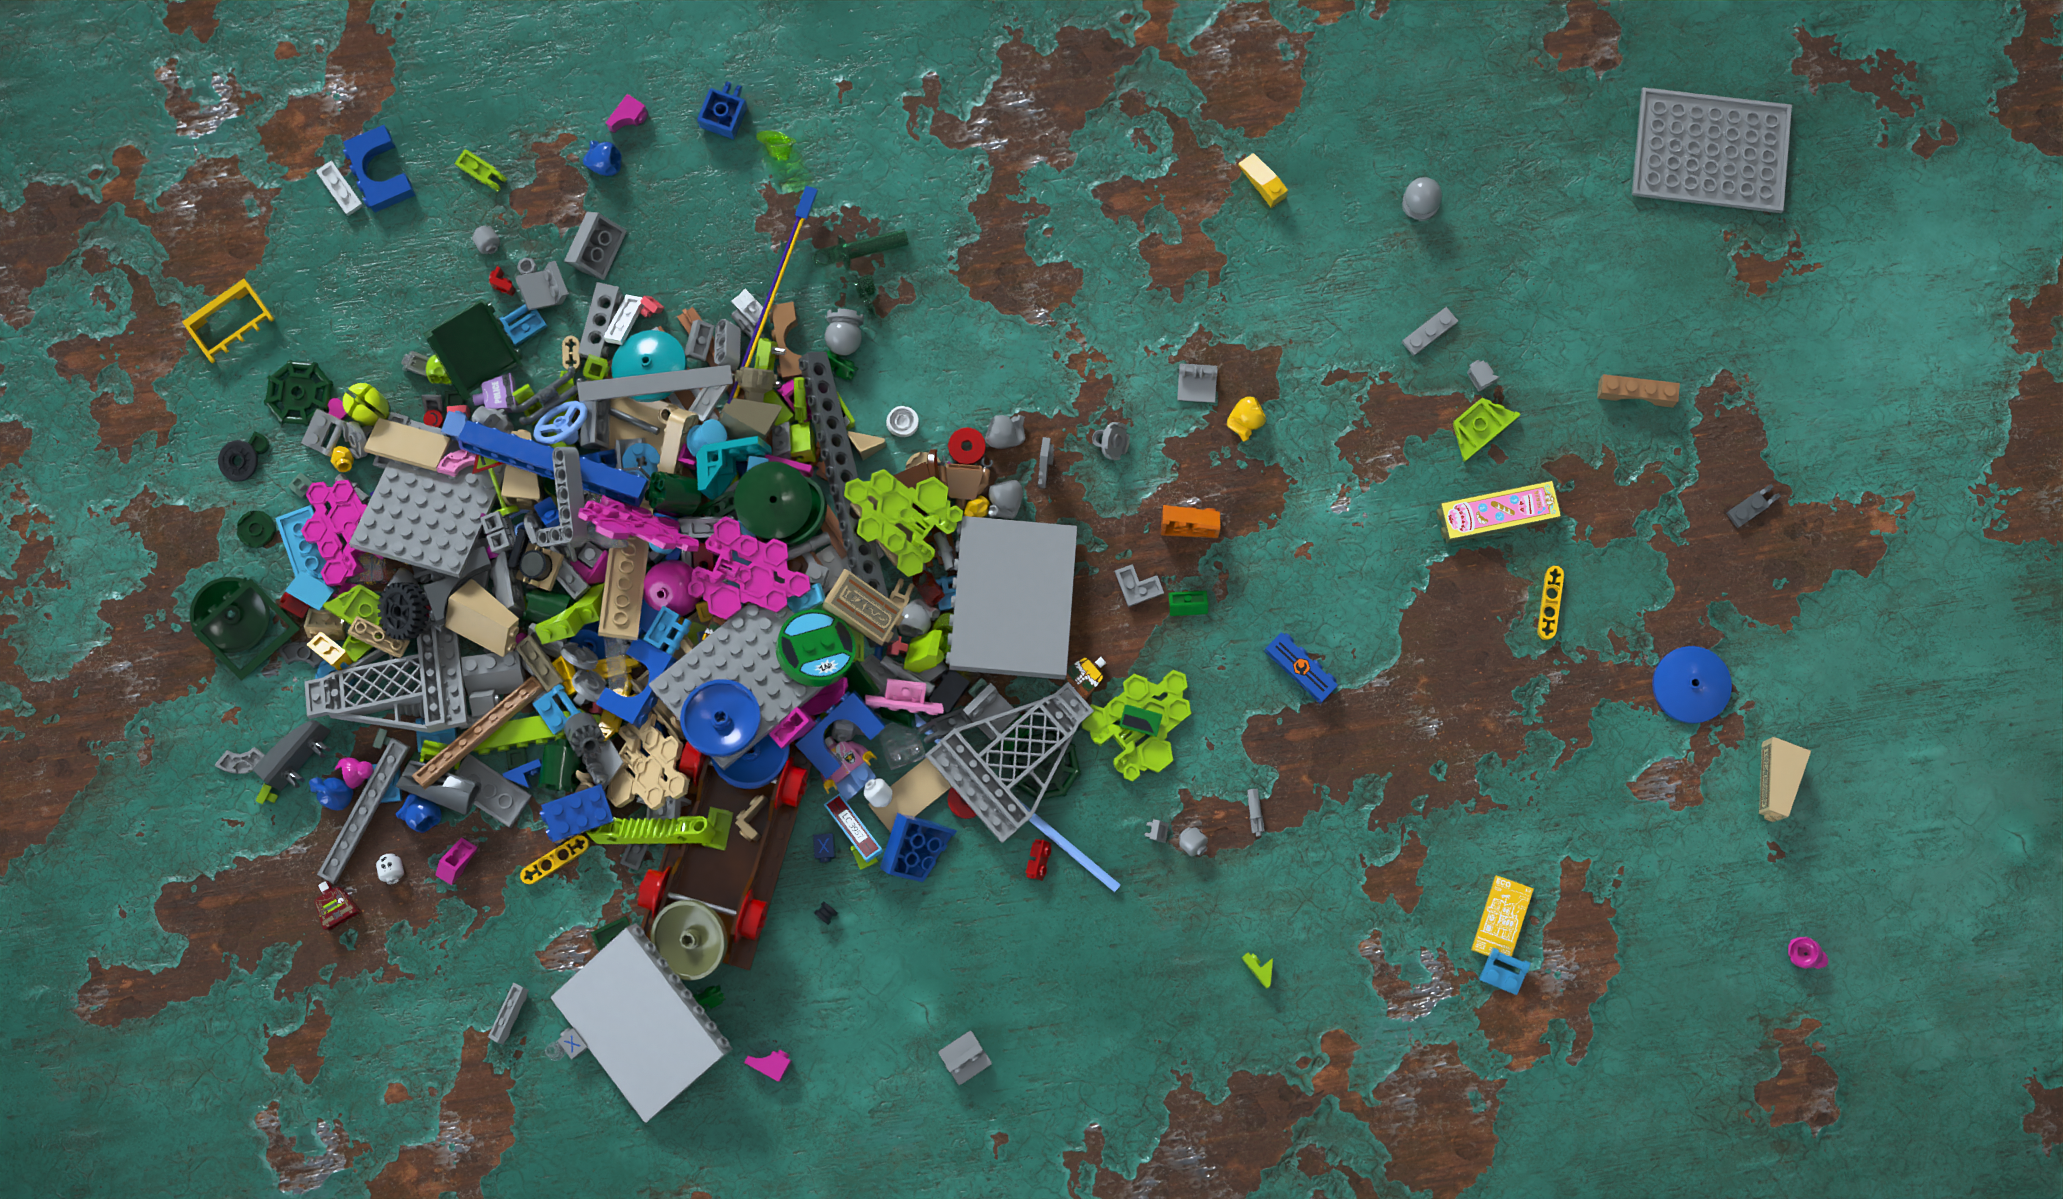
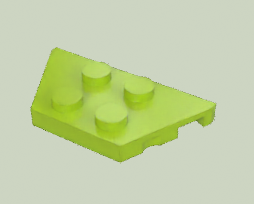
M1485 398L1477 401L1453 422L1463 461L1466 462L1521 414L1505 409L1502 405L1493 404Z
M361 584L322 605L324 609L350 625L358 616L381 628L383 627L379 623L381 617H378L380 612L378 605L381 604L379 597L381 596ZM376 635L375 638H376V639H381L382 636H381V635Z

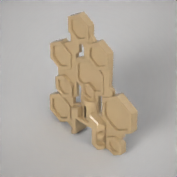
M653 710L650 711L646 723L640 729L630 723L619 729L618 734L626 741L619 752L624 763L608 784L606 795L618 808H622L633 801L637 794L653 810H657L665 805L667 797L671 796L674 799H679L687 794L690 780L683 773L675 770L676 761L681 758L683 743L672 735L668 738L663 737V734L657 728H654L657 714ZM641 743L643 748L650 754L649 757H646L640 751ZM628 767L636 774L635 778L626 770ZM664 774L668 777L667 781L664 780Z

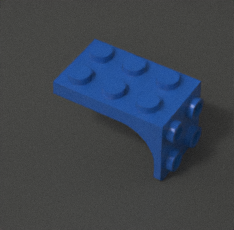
M602 784L541 805L543 809L540 811L541 818L549 827V829H546L548 838L558 846L562 845V841L572 836L614 822Z

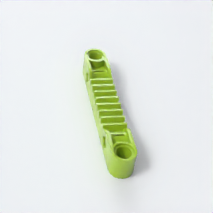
M683 816L677 819L672 818V820L665 818V820L651 818V821L647 818H644V821L640 818H637V821L632 818L630 821L614 818V822L586 831V833L597 844L707 843L714 838L715 829L702 816Z

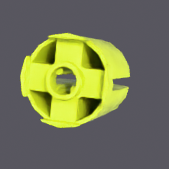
M357 383L352 385L348 390L356 396L355 399L346 393L344 394V410L360 426H375L378 418L388 419L390 415L388 400L370 384ZM371 406L375 410V412L371 411L367 407Z

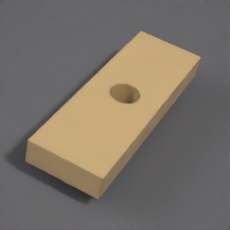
M356 616L347 634L396 658H402L410 643L408 640L390 638L381 627ZM376 635H381L382 638H381V639H376L375 636H376Z

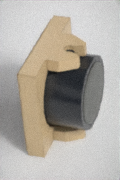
M528 543L525 554L520 559V570L517 572L515 579L551 591L565 555Z

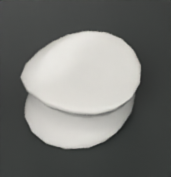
M898 406L887 416L888 430L898 437H909L918 429V415L909 407Z

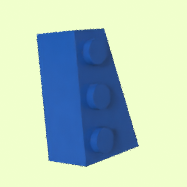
M897 813L880 869L890 875L924 882L936 864L935 860L941 851L944 852L948 846L946 845L951 836L954 837L957 830L929 820Z

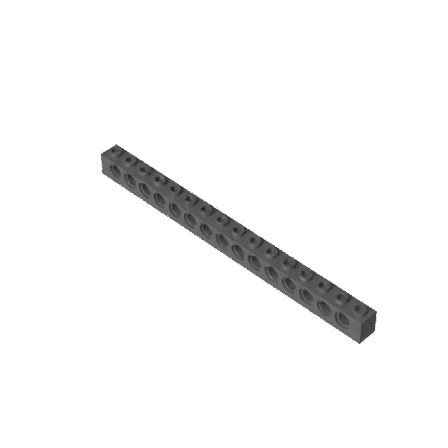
M807 352L798 359L799 369L802 372L803 378H805L808 404L811 408L812 421L815 424L816 437L820 444L821 457L824 461L825 473L828 477L830 493L834 501V510L837 513L839 529L844 541L843 546L848 557V566L852 574L888 598L874 540L867 542L857 534L860 518L851 507L850 503L852 502L844 497L846 483L857 479L858 474L827 352ZM896 625L892 629L894 635L889 643L885 641L882 646H889L899 640ZM866 637L870 648L881 647V645Z

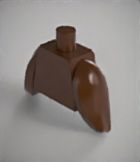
M930 449L927 463L923 462L892 476L907 488L913 487L915 490L917 483L931 477H935L940 481L937 462L938 449Z

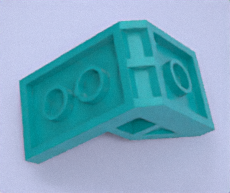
M758 436L703 445L696 453L698 491L711 500L724 494L737 475L736 461H746L749 456L764 458L765 455L772 454V447Z

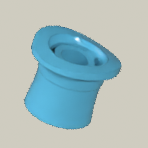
M709 419L702 425H695L688 431L686 436L688 450L696 457V453L703 445L726 441L727 431L723 424L714 419Z

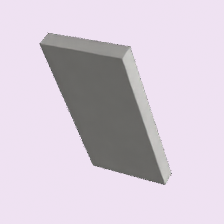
M470 754L466 756L459 769L455 772L457 775L481 783L482 787L474 805L509 828H512L533 797Z

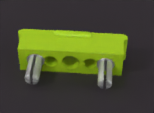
M760 338L754 368L773 371L776 354L784 356L786 353L783 352H786V350L777 348L778 342L769 341L768 338ZM777 381L776 384L778 385L772 386L775 388H780L781 382Z

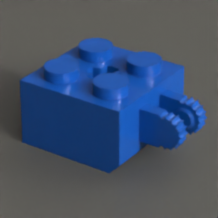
M727 81L722 92L713 88L709 89L697 121L702 129L735 139L748 106L746 100L739 98L742 86L737 85L733 95H730L731 82Z

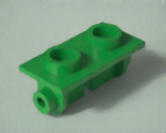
M831 350L823 351L827 352L831 371L833 372L835 367H837L838 369L835 374L846 381H851L854 377L852 371L854 372L859 369L854 366L855 363L848 359L843 360L839 358V355Z
M720 985L716 987L710 986L701 994H693V998L704 1011H707L704 1004L708 1003L710 1009L723 1004V1001L726 1000L724 994L721 993Z

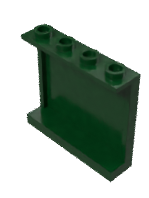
M483 299L423 333L459 396L464 401L471 398L469 393L481 387L483 382L496 378L516 365L523 367L520 361L522 356L517 349H513L511 337L508 334H504L502 330L505 328L499 318L496 319L493 314L496 312L490 302L486 303Z

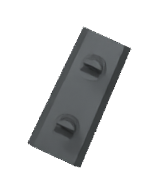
M316 720L300 725L271 748L253 768L254 772L267 784L280 791L283 790L288 782L295 788H300L301 786L296 779L303 783L305 779L297 771L314 751L321 758L326 757L322 749L330 753V748L322 743V741L330 733L331 729Z
M409 761L395 787L467 815L480 793L482 787L480 782L447 771L424 790L413 779L412 775L422 768L425 763Z

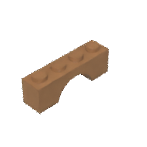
M794 302L772 305V312H769L770 323H774V330H771L773 341L778 342L777 348L786 350V352H783L786 353L784 356L778 354L775 356L780 361V365L777 366L778 376H782L784 382L790 379L794 381V378L797 377L803 378L798 360L802 355L794 354L786 347L788 333L798 325Z
M1603 374L1599 379L1597 398L1614 401L1620 399H1641L1657 406L1674 407L1679 399L1680 383Z

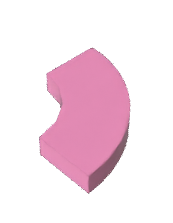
M462 449L449 453L437 466V472L456 477L460 470L474 465L476 454Z

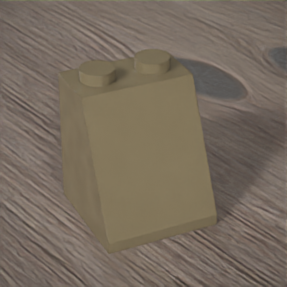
M733 398L730 404L726 403L717 421L724 425L727 436L734 440L758 436L765 441L775 425L782 406Z

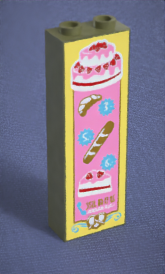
M1553 480L1443 502L1436 509L1437 519L1441 520L1442 528H1440L1441 536L1443 539H1446V543L1555 522L1562 517Z

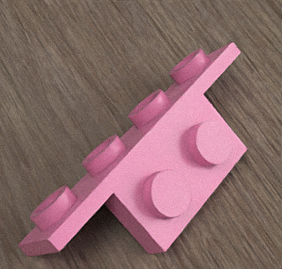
M887 679L885 697L865 695V705L871 708H880L881 706L888 707V709L894 711L907 709V711L912 713L924 711L930 715L943 714V705L941 703L924 702L926 683Z

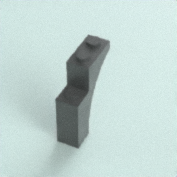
M484 546L472 551L460 578L439 572L443 580L423 586L425 592L422 594H425L427 597L424 601H428L431 608L429 610L431 621H436L437 626L445 624L449 597L470 578L491 570V563Z

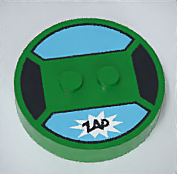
M818 609L804 610L791 616L783 624L776 641V656L783 671L798 683L812 687L828 686L842 679L849 671L856 653L855 638L849 626L833 613Z

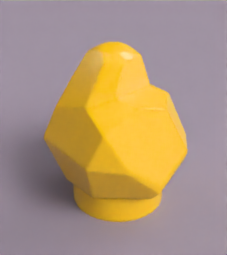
M337 446L333 449L331 463L338 471L347 472L352 468L354 458L346 447Z
M981 495L974 500H969L965 507L964 516L986 517L990 502Z

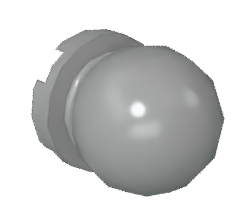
M1428 177L1417 178L1412 181L1406 188L1402 201V207L1406 215L1419 221L1432 218L1442 201L1441 187L1435 180Z
M838 309V312L832 313V310L827 311L826 320L831 323L825 332V342L828 348L833 353L841 356L855 352L860 347L862 341V333L858 326L864 324V315L858 316L857 311L849 309Z

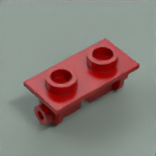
M1035 839V842H1032L1030 856L1036 857V860H1028L1027 878L1043 881L1047 873V861L1052 852L1050 842Z

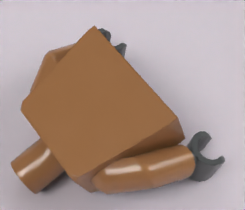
M942 455L943 461L938 462L940 482L948 487L949 498H956L955 506L965 509L967 499H976V496L981 494L988 485L989 469L993 461H989V466L984 464L985 458L980 462V466L945 463V456Z

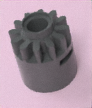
M577 713L571 716L565 723L564 733L578 757L583 755L587 759L588 754L595 757V752H602L600 746H605L603 741L605 737L591 714Z

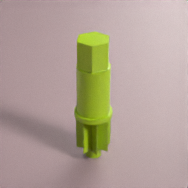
M802 377L794 378L795 419L798 420V423H804V420L807 419L805 378Z

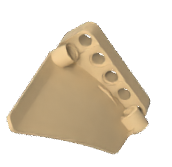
M628 397L611 399L610 408H615L660 428V432L658 435H655L610 415L609 449L600 450L615 449L616 440L645 438V443L653 446L660 455V463L657 465L658 472L662 471L681 475L683 465L677 459L683 444L686 443L688 431L698 424L699 415L662 400L646 403L634 401ZM650 479L647 480L648 489H649V485H650V482H651Z

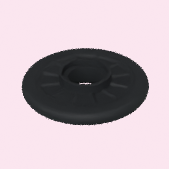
M231 441L219 453V469L229 480L236 482L247 480L257 469V453L245 441ZM238 455L242 458L240 466L234 464V459Z

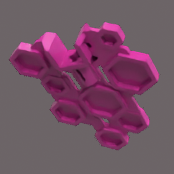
M349 480L336 481L333 487H328L325 482L312 483L306 492V496L316 511L312 518L306 521L301 532L309 544L317 543L322 558L326 560V564L320 572L325 583L328 586L343 585L348 577L364 572V568L358 558L365 554L366 551L351 548L349 542L367 505L362 504ZM327 502H329L332 507L328 515H326L328 510L325 506ZM337 534H342L347 542L343 553L341 550L344 546ZM373 554L379 559H383V556Z
M602 495L600 503L588 501L585 507L580 508L578 512V518L592 521L593 524H596L597 533L611 539H628L629 535L642 538L662 549H675V547H678L686 552H697L699 548L698 540L678 533L680 528L678 521L669 517L654 516L650 510L644 507L638 508Z
M726 516L714 524V534L705 541L708 552L719 556L713 572L698 566L692 571V582L688 584L689 595L696 598L703 595V600L708 602L709 613L725 620L730 619L742 609L741 602L744 604L751 602L778 613L788 606L787 598L792 596L801 598L811 590L809 576L798 571L792 572L788 570L787 560L789 555L786 543L773 538L765 544L756 538L741 534L740 522ZM732 550L738 552V557L752 563L746 566L734 561ZM774 571L777 572L778 577L785 579V583L781 584L775 581ZM728 579L740 584V589L724 583L722 580Z

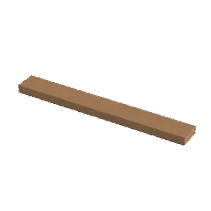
M531 676L412 775L413 779L424 790L427 789L545 690L543 685L534 676Z

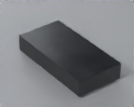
M518 529L508 563L510 568L518 571L520 570V559L525 554L529 541L525 530Z

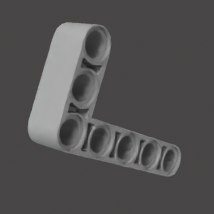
M556 447L553 450L552 458L560 526L537 531L535 540L540 547L585 541L587 538V522L578 518L579 509L584 508L585 504L579 453L575 447Z

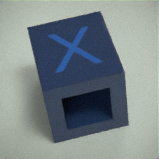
M834 834L813 835L815 859L820 860V863L831 862L832 858H836Z

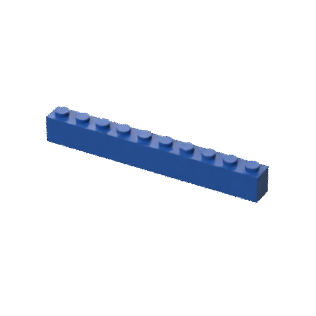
M467 420L458 437L460 449L555 480L552 458L554 448L552 446H544L531 439L526 440L515 434L502 432L497 428H489L479 422ZM579 457L583 490L604 495L638 508L640 507L645 497V492L648 490L647 479L640 475L629 474L622 469L611 468L604 463L593 462L586 457Z

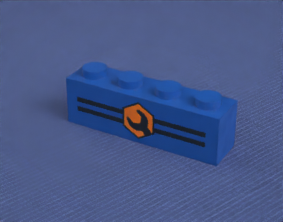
M1281 632L1265 648L1264 652L1321 704L1338 686L1335 683L1337 680L1330 673L1326 674L1319 662L1316 660L1312 661L1304 648L1301 646L1298 648L1293 643L1294 639L1286 633L1284 635Z

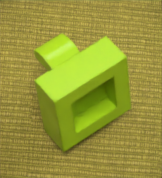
M264 783L255 801L263 804L266 799L275 803L278 795L269 792L272 786Z

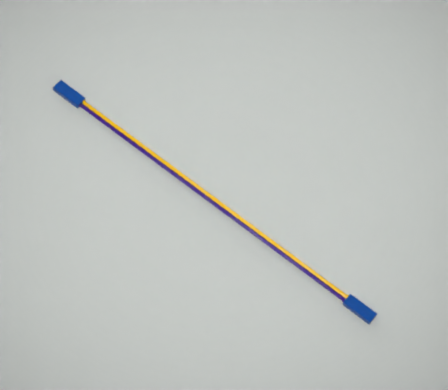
M809 186L805 187L795 213L796 222L741 367H749L802 224L808 219L818 189ZM735 381L728 404H730L733 398L737 399L741 387L738 386L737 381ZM675 547L670 554L666 555L665 559L679 560L682 554L681 549Z

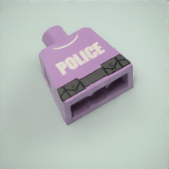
M511 373L483 382L481 384L483 393L473 395L475 406L485 404L486 408L497 410L503 408L508 413H514L511 411L512 405H519L512 395L516 391V386Z

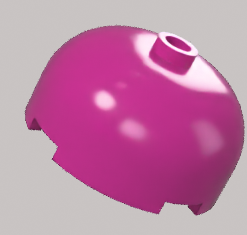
M668 560L655 565L644 578V600L650 607L658 611L661 610L662 606H665L681 615V617L689 614L696 608L695 604L701 599V596L696 598L688 593V584L692 582L691 576L694 569L679 560Z

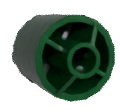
M662 471L651 474L649 489L645 492V500L649 501L651 508L690 516L696 511L702 499V494L698 491L697 479Z
M535 588L526 595V603L528 605L527 610L523 613L522 621L527 622L529 625L531 623L539 624L574 605L576 600L571 595Z
M557 739L549 745H544L538 782L539 788L575 793L578 785L576 771H580L582 755L577 756L568 740Z

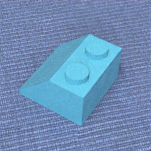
M308 569L307 571L301 570L285 592L321 611L324 610L322 605L325 602L333 600L332 596L337 593L338 588L328 586L324 580L317 577L318 573Z

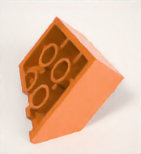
M1163 505L1162 536L1218 538L1220 533V512L1216 511V509L1206 508L1202 510L1192 507Z

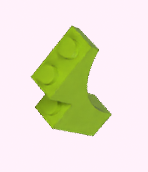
M605 583L593 586L574 605L560 614L537 624L534 629L541 643L546 644L573 637L584 624L599 621Z

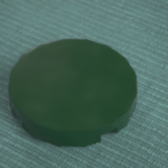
M249 511L242 515L237 523V536L248 547H264L274 538L276 531L275 522L271 516L263 511Z

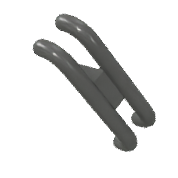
M570 366L566 374L518 406L512 405L511 411L521 413L540 401L543 405L541 409L526 418L521 417L519 420L522 425L532 424L548 411L578 392L577 382H584V380L578 378L573 387L559 395L556 389L572 379L576 373L575 367Z

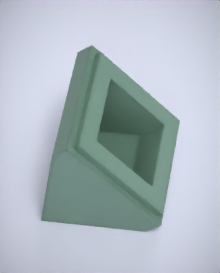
M980 678L967 692L975 699L988 684L983 678Z

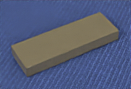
M528 635L515 645L516 650L547 692L564 682L562 676L532 635Z

